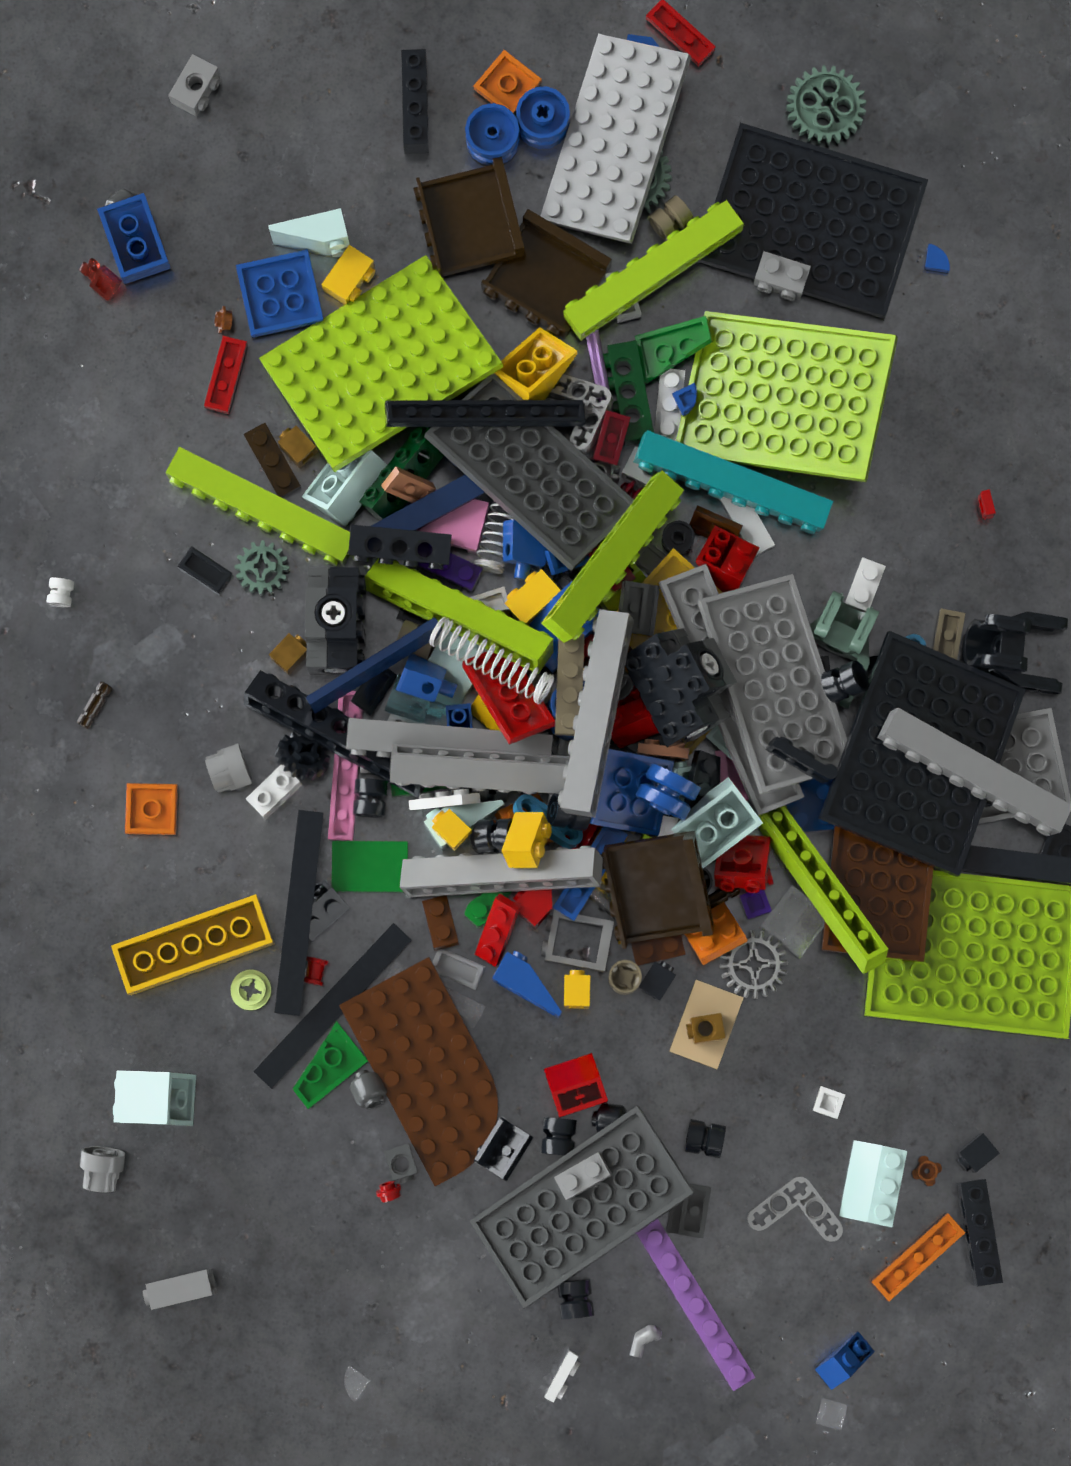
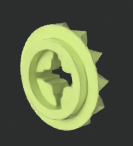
M242 971L232 981L230 989L232 999L242 1009L257 1010L264 1006L271 996V984L268 978L260 971ZM255 979V988L261 994H252L249 1001H247L248 992L244 991L241 986H250Z

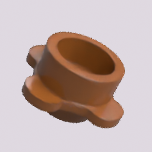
M222 306V309L215 313L214 324L218 327V333H222V330L231 329L232 311L226 310L225 306Z
M921 1156L918 1159L919 1164L917 1168L912 1171V1177L916 1180L924 1181L927 1186H933L936 1183L935 1178L942 1171V1166L940 1163L929 1161L927 1156ZM925 1169H929L928 1174L925 1173Z

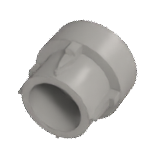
M239 743L220 749L216 754L205 757L208 773L214 789L218 793L228 789L232 791L252 784Z
M101 1146L82 1148L80 1167L84 1170L82 1187L94 1192H114L117 1179H119V1173L124 1170L125 1152Z

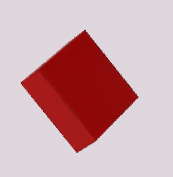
M990 489L981 491L977 499L982 518L984 520L991 519L996 514Z

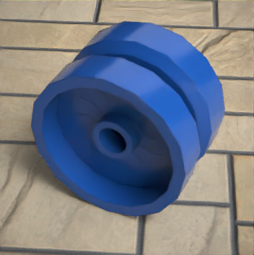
M547 86L535 87L527 91L519 99L516 108V119L518 120L521 139L529 146L537 149H550L559 145L564 140L570 124V111L566 98L559 91Z
M495 103L485 104L476 108L467 119L465 126L466 143L473 159L480 164L489 166L493 165V158L502 156L503 163H506L516 154L520 142L518 120L508 108Z
M651 763L646 777L658 786L656 788L643 783L640 785L635 796L648 803L650 807L685 821L691 808L687 803L678 798L680 796L690 801L696 800L701 787L670 770Z

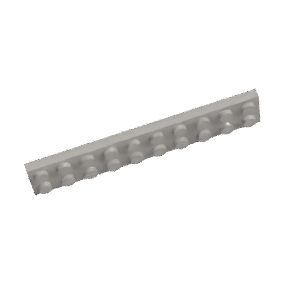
M704 564L660 581L658 584L677 629L684 628L691 643L709 639L697 601L719 593L707 565ZM725 689L719 695L731 717L720 723L718 727L755 813L760 816L804 798L799 783L759 794Z

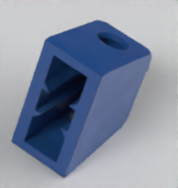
M515 519L503 522V561L516 565L514 579L525 581L530 574V568L537 569L545 566L547 559L544 551L548 549Z
M412 653L409 655L396 690L435 702L438 693L453 698L458 684L444 679L447 672L445 668Z

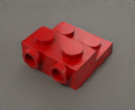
M747 835L716 858L714 871L715 887H719L726 892L733 891L734 888H744L749 893H758L760 890H766L771 837Z

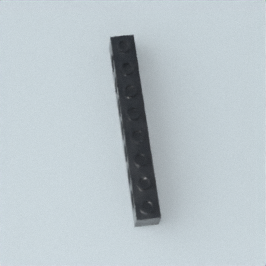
M261 670L244 693L245 706L309 740L316 741L318 745L417 798L425 789L420 784L400 786L390 782L391 758L377 757L376 751H366V756L351 754V749H346L349 717L344 715L339 709L327 706L314 713L306 699L308 695L302 693L296 686L287 685L275 675L267 674ZM271 696H278L280 698L274 699ZM298 707L301 708V710H294L292 708ZM314 719H321V720H323V721H322V722H317V721H314ZM341 730V731H344L345 733L340 734V733H337L336 731Z

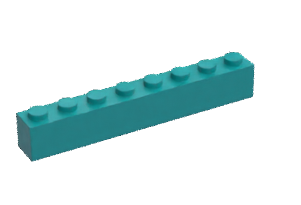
M648 430L641 438L633 463L639 464L638 468L647 472H652L653 470L660 472L663 470L674 481L676 479L685 482V486L691 489H705L709 491L708 494L712 497L719 499L726 497L731 499V503L736 506L746 507L747 505L755 508L757 514L776 516L779 522L787 525L797 524L801 526V530L811 534L824 529L833 503L832 500Z

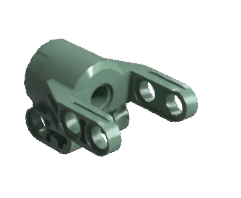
M833 591L822 615L810 624L815 643L836 655L853 661H859L864 669L867 670L870 664L869 634L879 615V611L873 609V607L867 608L866 612L854 609L843 603L845 598L843 593L840 594ZM849 694V698L842 700L839 705L849 709L854 696Z

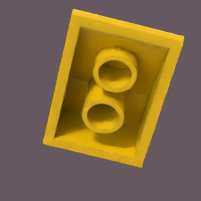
M539 327L501 360L503 368L494 374L523 400H545L574 360L578 351Z

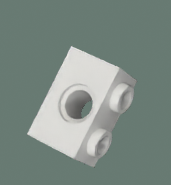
M280 765L246 798L265 820L302 786L296 777H291L292 773L290 771H283L284 765Z

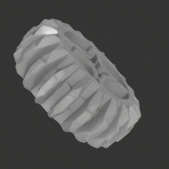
M750 930L747 942L729 951V955L723 954L720 956L721 959L727 960V963L720 964L719 968L728 970V972L721 975L722 979L730 976L731 981L726 986L729 988L735 983L737 987L734 993L738 994L741 989H744V998L748 997L749 991H753V999H758V991H761L762 995L767 997L768 992L766 988L769 987L772 992L777 991L773 983L776 982L782 985L784 981L778 975H787L786 970L780 969V966L788 965L787 960L780 961V957L786 955V951L784 950L779 953L776 951L781 946V943L777 942L772 946L770 944L774 938L772 935L766 941L763 940V931H760L758 938H755L754 930ZM749 944L748 958L739 962H733L736 951ZM756 944L766 948L771 953L773 960L761 958L758 955ZM753 955L757 963L765 964L761 965L760 968H756L755 978L752 967H747L746 965L747 962L751 961L750 958ZM774 968L771 978L766 983L759 985L760 971L762 969ZM734 970L746 971L749 974L751 985L742 982L736 976Z

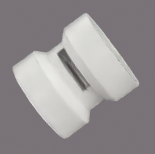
M50 578L49 587L51 591L47 595L46 603L57 607H71L72 598L70 597V592L74 590L75 582L64 578Z

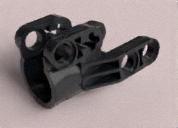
M1027 611L1012 617L987 614L985 615V621L974 619L969 624L964 637V661L973 667L989 669V673L993 676L1026 689V691L1062 694L1063 683L1057 679L1022 674V672L1027 671L1028 658L1023 656L1025 636L1031 633V629L1048 632L1067 630L1068 618Z

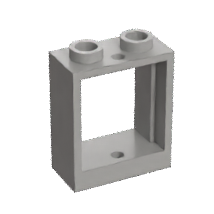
M554 910L553 916L548 915L545 930L550 931L549 940H543L541 955L545 956V962L605 973L614 921L578 915L574 922L603 927L597 961L592 963L552 955L559 919L572 920Z
M212 1268L145 1284L146 1290H143L146 1306L150 1305L151 1310L217 1294Z

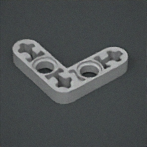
M563 374L558 381L562 387L557 386L556 389L553 388L549 395L560 400H583L585 418L587 419L592 415L598 417L597 423L592 426L586 424L585 426H575L570 436V442L585 455L591 452L597 441L605 411H610L613 406V396L610 390L604 386ZM583 387L586 389L583 396H573V391L576 388ZM603 395H605L606 400H601V402L598 403L596 398H602ZM585 436L587 443H582L579 446L577 441H582Z
M804 1177L791 1179L754 1207L747 1216L749 1226L754 1230L762 1231L798 1205L824 1240L829 1242L836 1241L843 1233V1227L810 1181ZM797 1181L800 1184L805 1183L804 1191L806 1193L804 1195L801 1193L795 1194L793 1198L796 1201L792 1204L789 1196L783 1191L787 1188L789 1193L796 1188L794 1183ZM777 1196L784 1197L787 1202L786 1208L782 1211H776L772 1206V1201ZM814 1201L819 1202L823 1208L822 1213L817 1217L811 1216L808 1212L809 1204ZM767 1203L769 1210L776 1216L771 1219V1216L767 1215L763 1219L765 1223L763 1226L760 1224L754 1225L752 1222L755 1219L753 1214L755 1212L759 1215L764 1213L766 1209L763 1206ZM827 1213L830 1215V1218L826 1219L830 1225L836 1224L838 1227L835 1229L836 1235L834 1237L830 1234L825 1235L824 1232L827 1228L823 1223L819 1226L816 1224V1221L823 1219Z

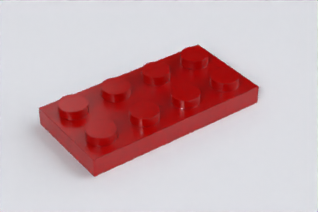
M487 652L482 653L478 657L476 668L483 664ZM493 653L485 664V673L492 668L497 654ZM475 656L467 659V663L473 661ZM502 657L493 670V677L500 673L506 658ZM465 660L463 661L462 667L509 745L554 727L555 720L543 701L537 704L534 702L533 696L531 698L525 697V691L518 694L516 687L508 688V682L500 684L499 677L492 680L490 673L483 675L482 668L475 670L473 663L466 665ZM510 661L502 673V682L509 677L515 664L514 662ZM519 665L511 677L510 687L518 681L523 670L522 666ZM527 674L520 681L518 691L526 687L529 680ZM532 683L528 687L527 696H530L535 691Z

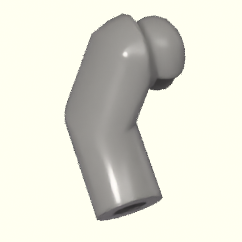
M647 1325L638 1330L634 1335L630 1355L642 1358L645 1345L653 1340L658 1341L661 1339V1329L655 1325Z

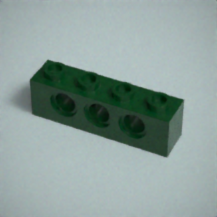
M633 340L607 345V353L603 354L605 368H610L611 377L607 378L610 392H614L616 398L612 406L613 412L625 416L629 413H636L640 419L637 422H629L624 445L640 444L643 434L647 430L654 433L637 341ZM625 365L629 367L630 372L622 375L618 373L617 368ZM625 389H631L635 395L627 399L622 396L621 392Z
M417 427L411 432L407 441L396 451L392 460L380 472L378 478L360 499L359 503L376 519L381 521L403 509L408 501L384 491L381 486L395 467L426 479L443 458L444 454L424 437L429 428Z

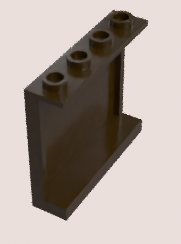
M502 156L493 158V165L421 182L419 177L416 178L418 187L413 189L416 201H421L423 209L419 210L422 225L427 224L429 232L424 233L427 246L433 247L434 255H430L433 270L438 269L441 277L526 256Z
M527 209L523 215V222L519 226L526 256L496 263L486 280L483 279L481 281V289L484 290L483 293L490 299L496 300L497 298L504 302V306L514 313L519 311L526 315L525 319L534 325L539 323L546 327V331L557 338L561 336L566 339L572 328L564 318L565 306L574 299L579 301L586 296V291L594 285H600L605 274L612 266V258Z
M695 831L604 846L603 852L600 855L603 857L602 870L605 869L607 878L604 879L605 890L607 894L611 893L610 913L612 917H616L615 936L617 941H621L622 949H626L627 944L631 942L702 931V936L713 935L715 925Z

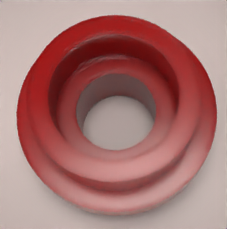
M389 1181L379 1186L380 1189L376 1191V1195L380 1197L381 1202H388L401 1196V1185L395 1184L394 1181Z

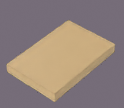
M695 980L669 1052L717 1070L744 997ZM716 1013L722 1014L725 1039L694 1044L693 1039H688L686 1024H690V1018ZM701 1022L698 1025V1032L702 1036H709L712 1033V1026L708 1022Z

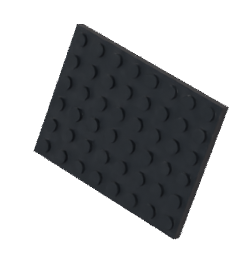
M740 122L715 203L719 202L721 204L727 200L744 223L743 231L698 262L755 279L763 252L765 251L811 266L802 294L885 319L928 179Z
M888 631L870 676L868 691L864 693L837 767L838 774L832 780L818 819L956 877L960 876L987 799H979L971 794L972 790L964 786L958 787L949 782L950 778L943 774L937 775L927 769L928 766L922 762L916 763L907 759L904 752L898 749L892 750L883 745L884 741L877 737L890 711L900 708L1000 764L1026 689L892 631Z

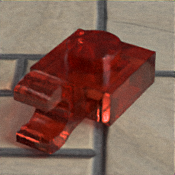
M93 258L89 260L88 264L83 262L79 270L83 275L92 280L89 286L106 301L113 299L122 280L105 265L100 267V264Z

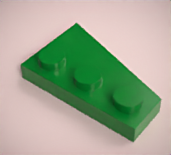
M706 316L635 336L645 383L648 384L713 342Z
M337 1021L292 1089L307 1109L313 1107L369 1062Z

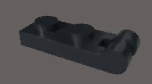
M775 737L765 749L820 783H827L838 774V769L835 765L822 764L815 759L812 753L797 749L793 746V742L785 737Z

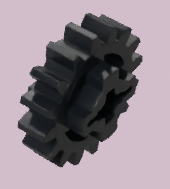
M292 732L290 736L284 735L276 748L275 757L279 758L278 765H284V772L291 771V777L294 778L296 775H299L303 781L306 777L311 781H314L315 777L321 778L330 764L328 762L331 757L326 755L328 752L326 748H321L314 740H309L301 735L297 736L295 732Z

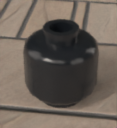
M604 1103L600 1105L598 1111L593 1112L592 1126L596 1127L598 1133L626 1114L627 1110L623 1105Z

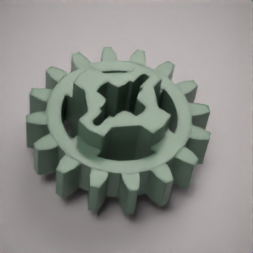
M261 540L260 546L257 547L254 542H251L252 549L248 550L243 547L245 555H237V559L241 564H236L235 569L241 572L236 577L238 580L244 579L241 586L243 588L250 586L249 592L251 594L256 589L259 591L260 596H263L264 590H268L270 594H273L274 586L278 589L282 588L280 580L287 581V577L283 574L290 571L289 566L283 565L288 562L287 556L280 557L283 550L279 548L275 551L274 543L266 547L264 540ZM257 554L252 561H248L253 555ZM268 554L274 556L278 563L271 562L268 559ZM263 559L266 568L263 570L261 577L260 572L257 568L261 567ZM246 573L254 575L257 583L251 581ZM272 575H276L272 581L267 583V580Z

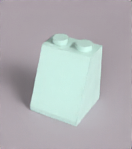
M117 1071L114 1082L116 1090L115 1104L113 1106L114 1122L193 1126L196 1075L172 1072Z

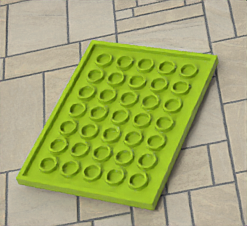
M427 255L358 296L354 302L350 301L324 317V321L316 322L259 358L334 472L407 428L386 427L385 401L452 400L503 368L501 360L439 272L433 270Z
M705 311L704 316L708 319L713 342L695 354L689 385L695 383L697 400L693 409L686 416H681L676 441L735 464L867 482L897 345V336Z
M933 870L924 962L886 958L885 963L869 971L864 1016L1069 1039L1071 1017V886L964 873L956 877L944 871Z

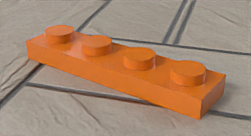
M949 1213L945 1214L875 1277L871 1283L888 1302L891 1301L965 1234L964 1230Z

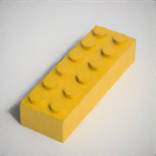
M255 894L111 945L126 992L132 996L275 945L260 899Z

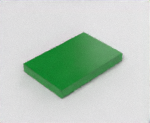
M332 841L331 887L336 892L404 893L400 888L403 859H408V841Z

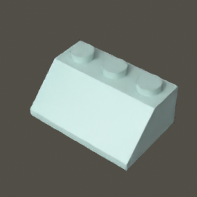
M372 450L336 472L332 470L327 462L302 495V498L332 520L346 526L361 507L359 501L365 491L371 487L387 464Z
M854 1140L839 1216L893 1227L907 1151Z

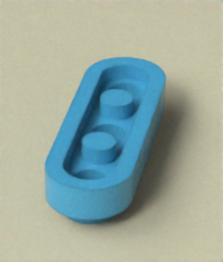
M524 794L514 802L513 812L514 814L515 812H525L522 809L525 808L527 812H544L547 819L548 805L532 795ZM551 826L552 833L549 839L562 847L573 849L582 841V831L569 829L568 826L565 828Z

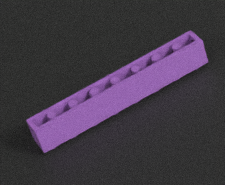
M657 1219L636 1233L731 1389L735 1391L754 1379L753 1372L660 1221Z

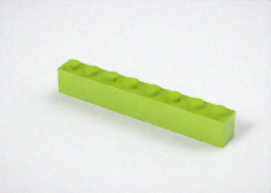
M726 200L721 204L719 202L713 204L708 208L707 214L701 218L696 216L687 223V227L682 231H673L668 235L667 241L661 245L657 243L651 246L646 251L647 254L640 259L638 257L632 259L627 263L626 269L620 273L615 271L610 274L604 284L601 286L594 285L585 293L586 296L579 301L578 299L570 301L565 306L564 318L580 341L742 232L744 223Z
M181 447L178 448L165 472L170 479L169 483L180 489L185 486L192 490L191 494L202 500L207 497L214 501L213 505L224 511L227 508L235 511V516L241 520L248 522L251 519L257 522V527L265 532L270 533L273 530L279 533V538L287 543L293 544L295 541L303 545L301 549L309 554L315 555L317 552L325 556L323 560L333 566H337L338 563L345 566L350 556L348 555L349 531Z
M663 470L652 476L541 624L563 643L579 638L585 630L582 627L584 623L591 621L599 611L596 607L600 602L604 603L613 592L610 590L614 583L618 584L627 574L624 571L626 567L633 565L640 557L638 551L641 547H646L654 538L652 535L653 531L656 528H661L668 518L665 515L668 511H673L681 502L679 497L684 489Z
M377 559L365 575L366 591L428 621L436 618L439 622L443 617H447L450 621L453 620L450 632L454 633L455 629L461 625L462 629L459 636L463 637L464 633L470 629V635L467 640L472 641L473 637L478 634L477 645L480 646L483 640L487 639L485 649L489 650L495 644L496 647L493 653L498 654L504 648L502 657L507 658L512 653V662L515 663L518 658H521L520 666L524 667L529 662L528 670L532 672L538 667L537 674H539L554 653L553 638L546 632L537 631L523 621H517L508 617L504 612L494 610L480 600H473L457 589L444 586L440 581L430 579L416 569H409L401 565L397 560H394L393 564L378 563Z
M785 805L758 816L763 822L758 827L764 836L771 837L772 848L860 971L865 974L885 963L888 953L887 946Z

